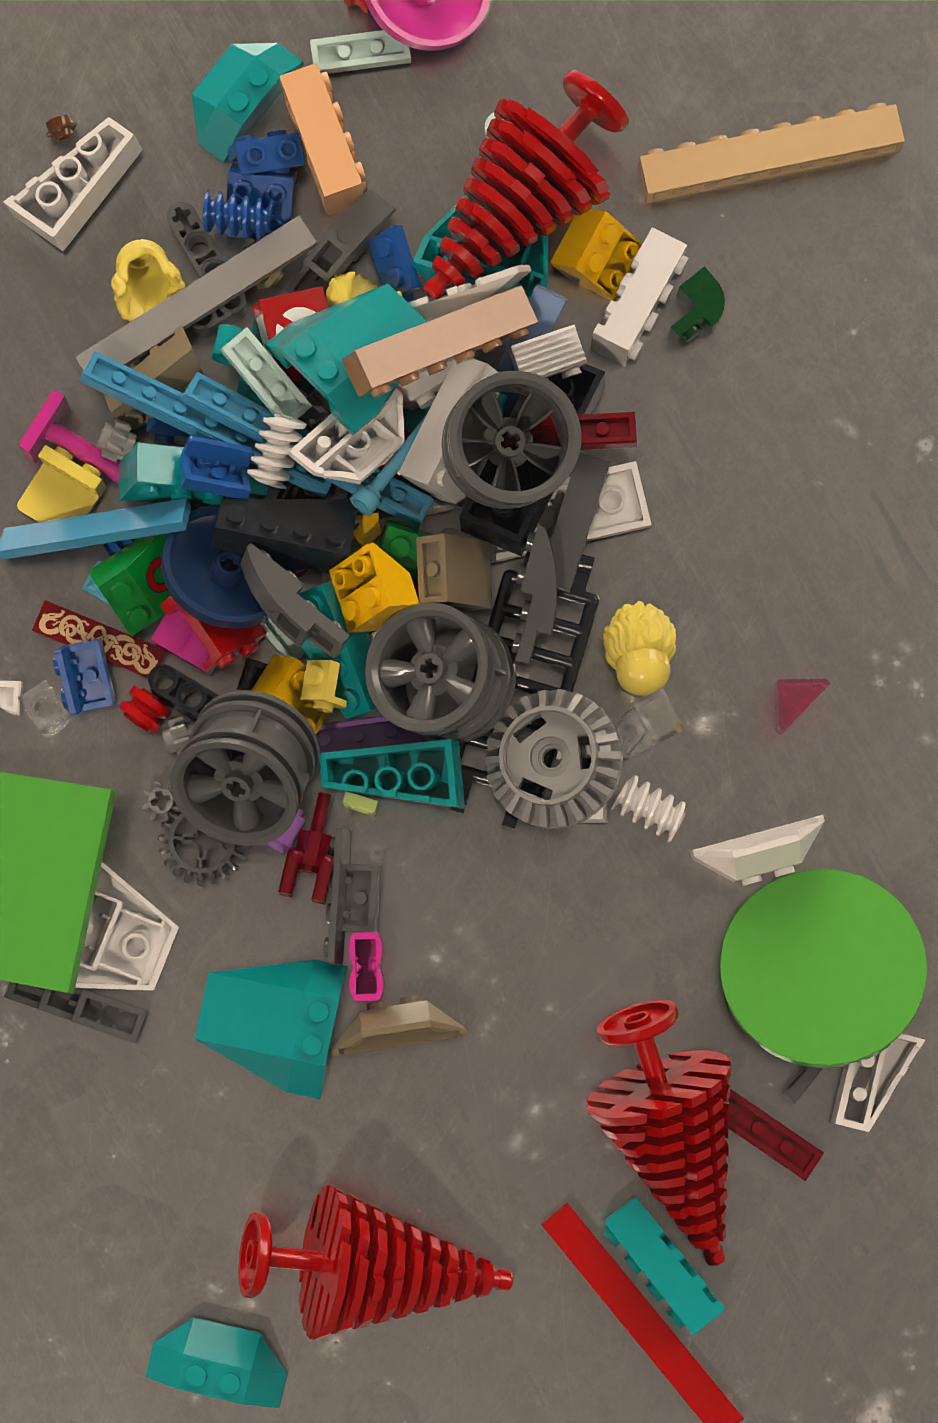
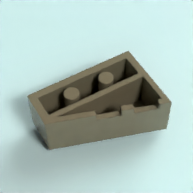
M180 325L173 331L175 335L162 346L156 344L149 350L150 355L138 365L132 363L128 367L185 393L196 372L198 371L203 374V371L182 325ZM103 393L114 420L117 418L131 424L130 432L147 425L148 419L158 420Z

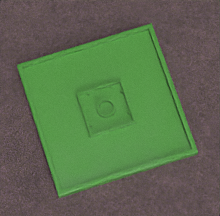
M0 772V980L74 994L116 791Z

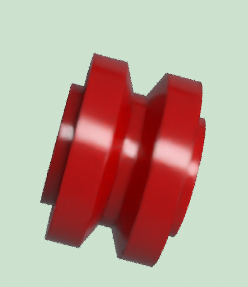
M133 685L129 691L132 700H123L118 708L134 724L146 732L150 730L157 734L161 729L158 722L159 718L168 719L172 712L166 708V703L143 687L139 689Z

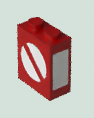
M320 286L261 299L254 303L252 309L262 346L265 348V344L290 323L327 309L328 306L323 287ZM267 350L294 384L303 382V375L293 365L286 369Z

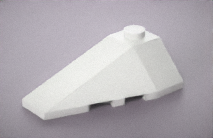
M530 265L514 266L475 280L474 285L468 283L446 289V295L441 296L439 299L425 296L408 303L428 322L509 290L531 272Z

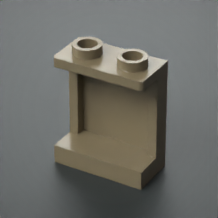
M446 533L416 537L420 604L440 603L460 606L462 611L492 608L490 547L488 541Z

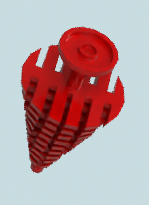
M571 70L564 76L563 88L577 108L559 129L546 118L529 107L527 110L517 101L511 99L507 101L504 98L498 101L494 111L496 118L490 121L487 128V136L489 138L483 139L479 148V156L482 158H476L471 168V174L475 178H468L463 187L464 195L469 200L465 197H460L455 207L457 215L463 221L460 218L452 217L447 227L450 235L460 244L451 238L443 237L440 249L448 260L446 261L436 256L433 261L432 268L436 274L423 286L425 293L430 298L439 299L448 285L452 287L463 285L466 281L460 271L474 278L482 274L484 270L475 257L484 265L494 267L502 261L500 254L496 250L503 256L511 257L520 251L519 244L521 246H529L538 240V235L547 236L556 230V225L564 226L574 219V215H582L588 212L592 205H599L609 199L610 193L608 190L610 189L605 179L597 173L599 171L574 141L591 122L607 131L617 133L622 132L628 126L629 118L619 102L594 79L576 70Z
M650 1000L622 1008L603 1019L596 1029L601 1041L611 1046L634 1044L640 1063L635 1064L638 1070L624 1069L612 1076L614 1080L606 1079L597 1086L600 1093H590L586 1099L589 1106H586L594 1120L601 1123L602 1126L600 1128L611 1138L617 1149L623 1151L625 1160L637 1171L643 1183L654 1188H649L651 1193L658 1201L665 1205V1210L669 1216L676 1219L675 1223L683 1233L689 1234L687 1238L693 1247L704 1250L703 1254L706 1263L709 1266H718L726 1258L719 1241L724 1242L727 1229L723 1221L727 1212V1206L724 1203L727 1199V1189L724 1188V1183L727 1181L728 1174L726 1156L729 1157V1145L725 1138L729 1139L728 1117L730 1103L728 1099L731 1085L728 1082L731 1076V1061L727 1055L712 1050L677 1052L668 1054L671 1060L661 1059L654 1037L664 1033L675 1024L678 1018V1010L675 1003L669 1000Z
M328 1184L322 1187L321 1195L317 1194L312 1205L302 1249L272 1246V1228L269 1218L261 1212H253L249 1215L244 1227L238 1264L239 1288L245 1298H254L261 1294L266 1284L270 1267L300 1270L299 1283L302 1282L299 1294L300 1314L303 1313L301 1322L307 1337L313 1340L323 1338L330 1333L334 1335L344 1333L350 1328L359 1329L367 1327L370 1322L378 1324L389 1321L391 1317L399 1319L407 1317L411 1312L417 1314L426 1312L431 1306L441 1308L450 1305L451 1297L453 1300L455 1299V1302H460L472 1297V1294L476 1295L475 1298L487 1296L492 1288L500 1291H509L512 1288L514 1278L511 1271L501 1269L494 1271L493 1264L484 1258H478L475 1263L473 1253L465 1249L457 1251V1247L446 1240H440L439 1243L435 1235L423 1230L420 1233L418 1227L406 1221L402 1224L396 1216L388 1212L384 1214L376 1206L369 1203L363 1204V1201L351 1194L344 1195V1192L339 1188Z

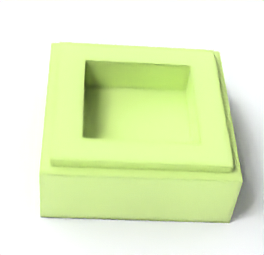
M347 791L342 802L345 808L371 816L376 815L379 807L378 801Z

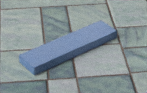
M539 284L536 285L529 303L538 322L527 329L529 332L528 336L512 343L509 341L496 371L499 373L516 371L508 348L552 332L568 299ZM500 392L507 396L504 416L509 417L520 394Z

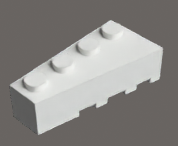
M653 227L651 228L631 265L633 269L630 273L627 272L620 283L616 293V301H610L601 324L598 323L593 331L590 350L624 367L629 359L636 360L644 344L639 341L644 330L651 332L659 314L655 313L659 302L665 304L674 288L669 283L675 273L678 275L682 274L689 260L688 257L684 256L687 244Z

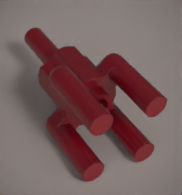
M318 793L310 830L300 829L296 847H292L287 851L278 890L280 896L292 898L297 873L301 871L317 875L311 900L312 903L325 905L331 871L334 865V860L329 855L332 836L323 833L331 794Z

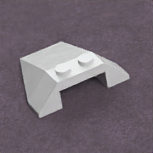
M103 862L101 863L75 988L154 990L179 927Z

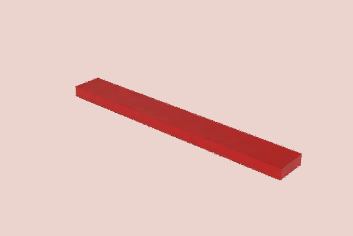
M568 1203L541 1224L703 1423H740L744 1420L738 1410Z

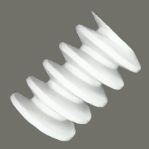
M274 413V417L263 418V422L271 427L270 430L259 431V435L267 440L266 443L255 444V448L263 453L262 456H251L250 459L258 465V469H247L246 473L261 483L286 489V486L279 481H287L291 477L283 469L292 468L295 464L287 456L289 451L295 446L291 442H300L303 438L295 429H304L307 424L293 417Z
M632 776L622 787L611 810L621 804V816L624 817L631 810L634 811L632 822L636 823L642 817H645V829H649L653 824H657L656 835L660 836L668 830V842H671L685 817L686 803L681 801L673 807V795L670 794L664 800H661L662 789L657 788L650 794V783L646 781L640 787H637L638 776Z

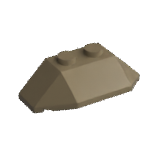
M420 995L400 998L401 1005L387 1007L386 1000L366 1003L367 1010L360 1011L331 1052L332 1057H340L467 1036V1030L428 1000L421 1001Z

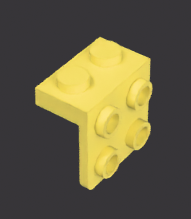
M45 445L38 455L43 464L18 501L17 507L19 511L38 523L90 514L107 488L100 478L102 473L87 463H84L83 467L71 461L74 456L59 446H56L53 450Z

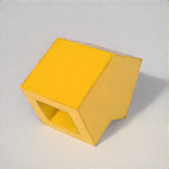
M373 513L371 516L358 515L359 526L354 530L353 538L362 547L368 543H376L381 538L378 513Z

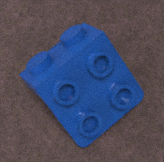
M233 162L228 171L226 202H228L231 194H235L237 204H241L243 198L248 196L250 206L253 207L257 199L261 198L263 209H267L270 201L273 200V215L269 233L266 234L267 236L292 220L293 190L297 183L298 169L286 168L243 176L240 174L238 163ZM228 226L225 233L229 237H232ZM240 229L236 236L237 238H244L242 229ZM255 231L250 238L257 239Z

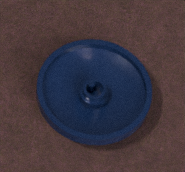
M220 504L204 506L191 511L186 530L169 533L161 554L162 577L172 598L194 618L221 628H247L269 620L270 618L252 594L243 574L240 563L244 555L211 548ZM276 562L283 569L291 571L296 575V566Z

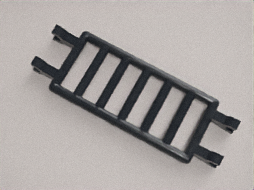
M528 551L526 552V556L523 563L525 565H527L530 556V552ZM582 554L570 593L558 589V597L584 604L579 624L555 617L553 630L575 637L570 656L537 646L534 647L531 659L565 669L560 688L516 675L515 689L531 694H536L541 690L553 691L557 689L573 692L600 601L596 594L585 591L595 557ZM508 569L503 573L488 626L498 634L500 633L504 616L520 620L523 607L508 603L513 585L522 586L516 583L518 571ZM501 636L510 651H512L514 640ZM477 661L476 666H475V670H474L473 677H472V680H471L472 682H475V680H476L477 669H478V661ZM538 718L526 727L538 730L546 724V721L543 718ZM482 735L472 741L459 743L461 761L466 744L487 750L488 737ZM556 749L549 750L544 757V762L549 768H551ZM461 764L466 808L473 782L490 787L491 785L486 777L488 775L487 771ZM523 782L521 790L539 798L542 797L545 788L532 782V785ZM454 807L450 808V810L463 814L465 811V809ZM506 810L502 825L515 829L518 818Z

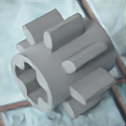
M117 418L114 425L107 422L104 423L96 442V446L103 448L101 452L102 457L117 462L119 455L122 457L126 456L133 448L137 435L130 433L131 424Z
M183 715L168 719L169 728L162 730L163 739L169 754L177 752L179 756L182 748L189 741L195 721L186 722Z
M156 781L155 790L152 792L143 791L148 797V803H144L141 807L144 810H153L150 816L152 821H155L160 815L163 816L167 823H170L168 812L172 810L177 814H181V811L173 799L170 784L165 789ZM161 794L167 799H171L170 802L166 803L165 810L155 806Z

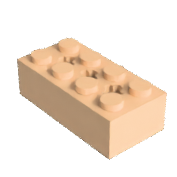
M315 63L279 76L284 101L295 130L299 132L301 146L327 216L349 209L363 195V192L368 191L365 182L367 179L361 162L354 163L357 161L354 153V143L349 132L343 133L345 132L343 114L338 102L333 103L334 98L331 92L333 89L327 72L320 73L319 67Z

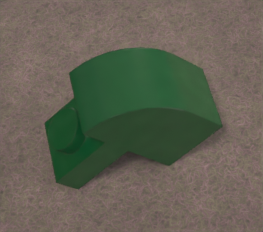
M704 266L679 286L677 296L690 312L670 327L668 335L676 345L684 339L686 342L694 339L702 331L701 325L711 335L721 320L725 306L724 292L718 281Z

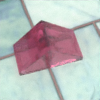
M778 679L775 683L776 731L782 735L830 685V682L827 679Z

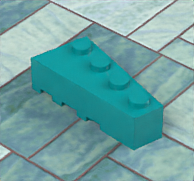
M137 442L119 462L118 501L166 502L187 498L189 503L215 505L220 504L221 499L237 498L181 488L179 458L184 447ZM249 464L248 469H258V467ZM249 475L251 491L247 499H264L267 496V484L261 483Z
M332 580L300 593V597L312 602L318 611L328 619L338 622L344 631L348 633ZM367 631L348 633L350 636L342 652L335 659L308 639L301 646L308 660H332L340 663L335 697L347 701L346 708H339L346 720L376 709L369 695L365 676L366 659L371 645Z
M446 739L320 753L321 785L324 788L465 809L460 745L458 741Z
M635 1195L602 1220L607 1226L602 1232L614 1247L621 1243L629 1255L624 1260L636 1275L643 1271L650 1280L646 1285L647 1289L658 1302L663 1298L672 1308L667 1314L679 1329L686 1326L694 1336L726 1310Z

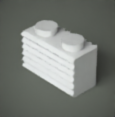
M575 325L538 336L508 348L516 371L534 373L546 379L561 374L562 379L582 373L580 367L587 363Z

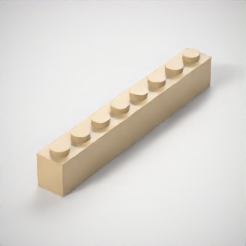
M877 103L869 106L865 111L854 112V110L848 109L836 113L835 117L823 119L822 116H813L805 119L801 124L791 125L789 122L774 125L771 130L759 132L758 129H749L741 132L740 136L737 137L715 136L710 138L707 143L695 145L694 142H685L679 144L673 150L652 149L646 151L644 156H640L638 170L647 204L897 153L901 151L905 139L896 104L886 106V103Z

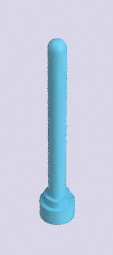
M426 415L372 483L365 485L363 488L359 487L350 498L354 507L363 514L371 516L380 505V493L401 468Z

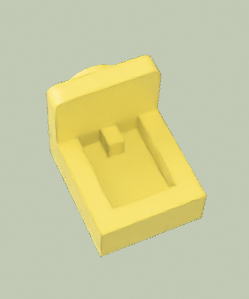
M308 660L300 700L313 704V710L324 713H333V708H346L347 701L335 697L340 663L332 660Z

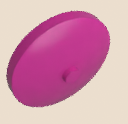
M365 0L371 15L388 35L404 45L427 51L444 50L463 42L480 25L489 5V0Z

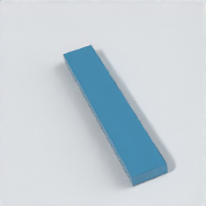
M184 498L4 528L0 540V557L2 560L184 531L187 527L191 505L188 499Z

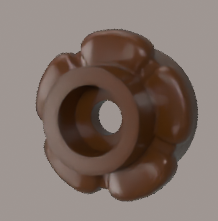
M69 114L54 117L46 122L48 129L46 135L47 137L55 138L56 142L65 141L74 136L73 130H75L77 123L72 122Z

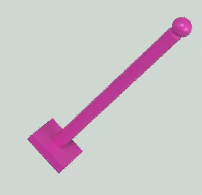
M52 390L19 442V447L25 458L36 463L43 447L50 441L54 445L65 449L82 462L93 466L103 475L119 484L120 461L114 462L102 457L101 449L60 425L70 407L65 395L57 390ZM191 505L190 512L197 508Z

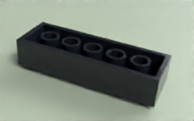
M588 364L581 366L582 373L562 379L561 374L548 378L549 381L553 382L567 395L577 414H592L605 389V371ZM520 394L509 417L517 418L527 396ZM488 459L479 478L492 486L498 466L491 463ZM528 460L516 467L521 491L538 487L549 475L531 464ZM553 492L530 505L516 509L491 508L468 498L459 515L461 531L522 557L529 532H534Z

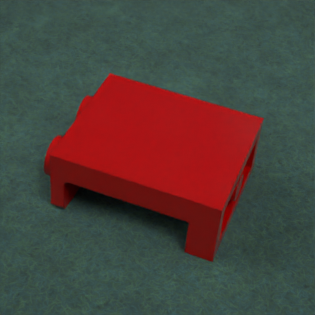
M171 595L160 605L167 616L178 611L182 612L210 654V658L203 664L206 671L217 665L220 669L227 667L237 659L236 656L239 654L243 658L249 656L259 648L257 642L267 634L261 624L239 629L209 625L187 613Z

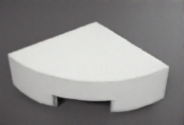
M0 681V708L10 714L21 716L23 682Z

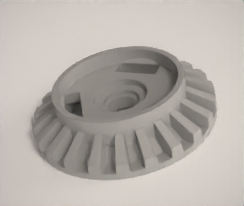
M541 690L536 694L520 698L518 703L509 706L503 718L494 726V731L491 737H488L486 744L488 747L487 756H485V765L487 766L488 773L486 777L493 789L494 796L510 814L523 822L541 828L570 827L595 815L613 795L622 772V744L619 733L610 717L590 699L581 694L566 690ZM543 717L546 724L520 743L517 740L519 733L529 723ZM582 736L589 737L591 751L589 769H582L579 737ZM557 749L562 755L561 763L557 767L549 768L544 762V757L549 750ZM524 779L553 790L550 800H544L521 790Z

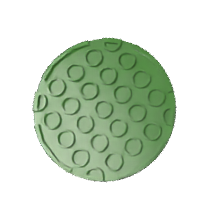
M814 869L791 873L768 883L755 892L741 906L732 919L723 941L720 971L724 995L731 1013L743 1031H746L753 1040L760 1044V1047L776 1057L801 1066L835 1068L863 1059L867 1060L891 1046V1043L909 1027L916 1016L923 998L927 977V961L923 940L917 925L905 907L891 893L871 880L856 874L832 869Z

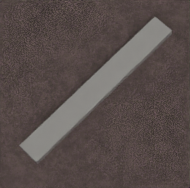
M297 216L75 358L83 371L94 351L128 366L149 353V350L156 344L160 346L175 335L173 331L180 325H182L184 330L313 249L317 241L301 217Z

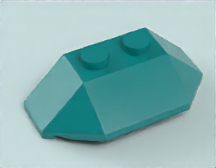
M279 43L231 44L191 94L199 145L225 164L229 159L227 149L236 142V138L249 134L282 92L279 76L300 69L304 62Z
M194 1317L153 1343L146 1377L175 1389L243 1405L280 1408L287 1372L262 1333Z

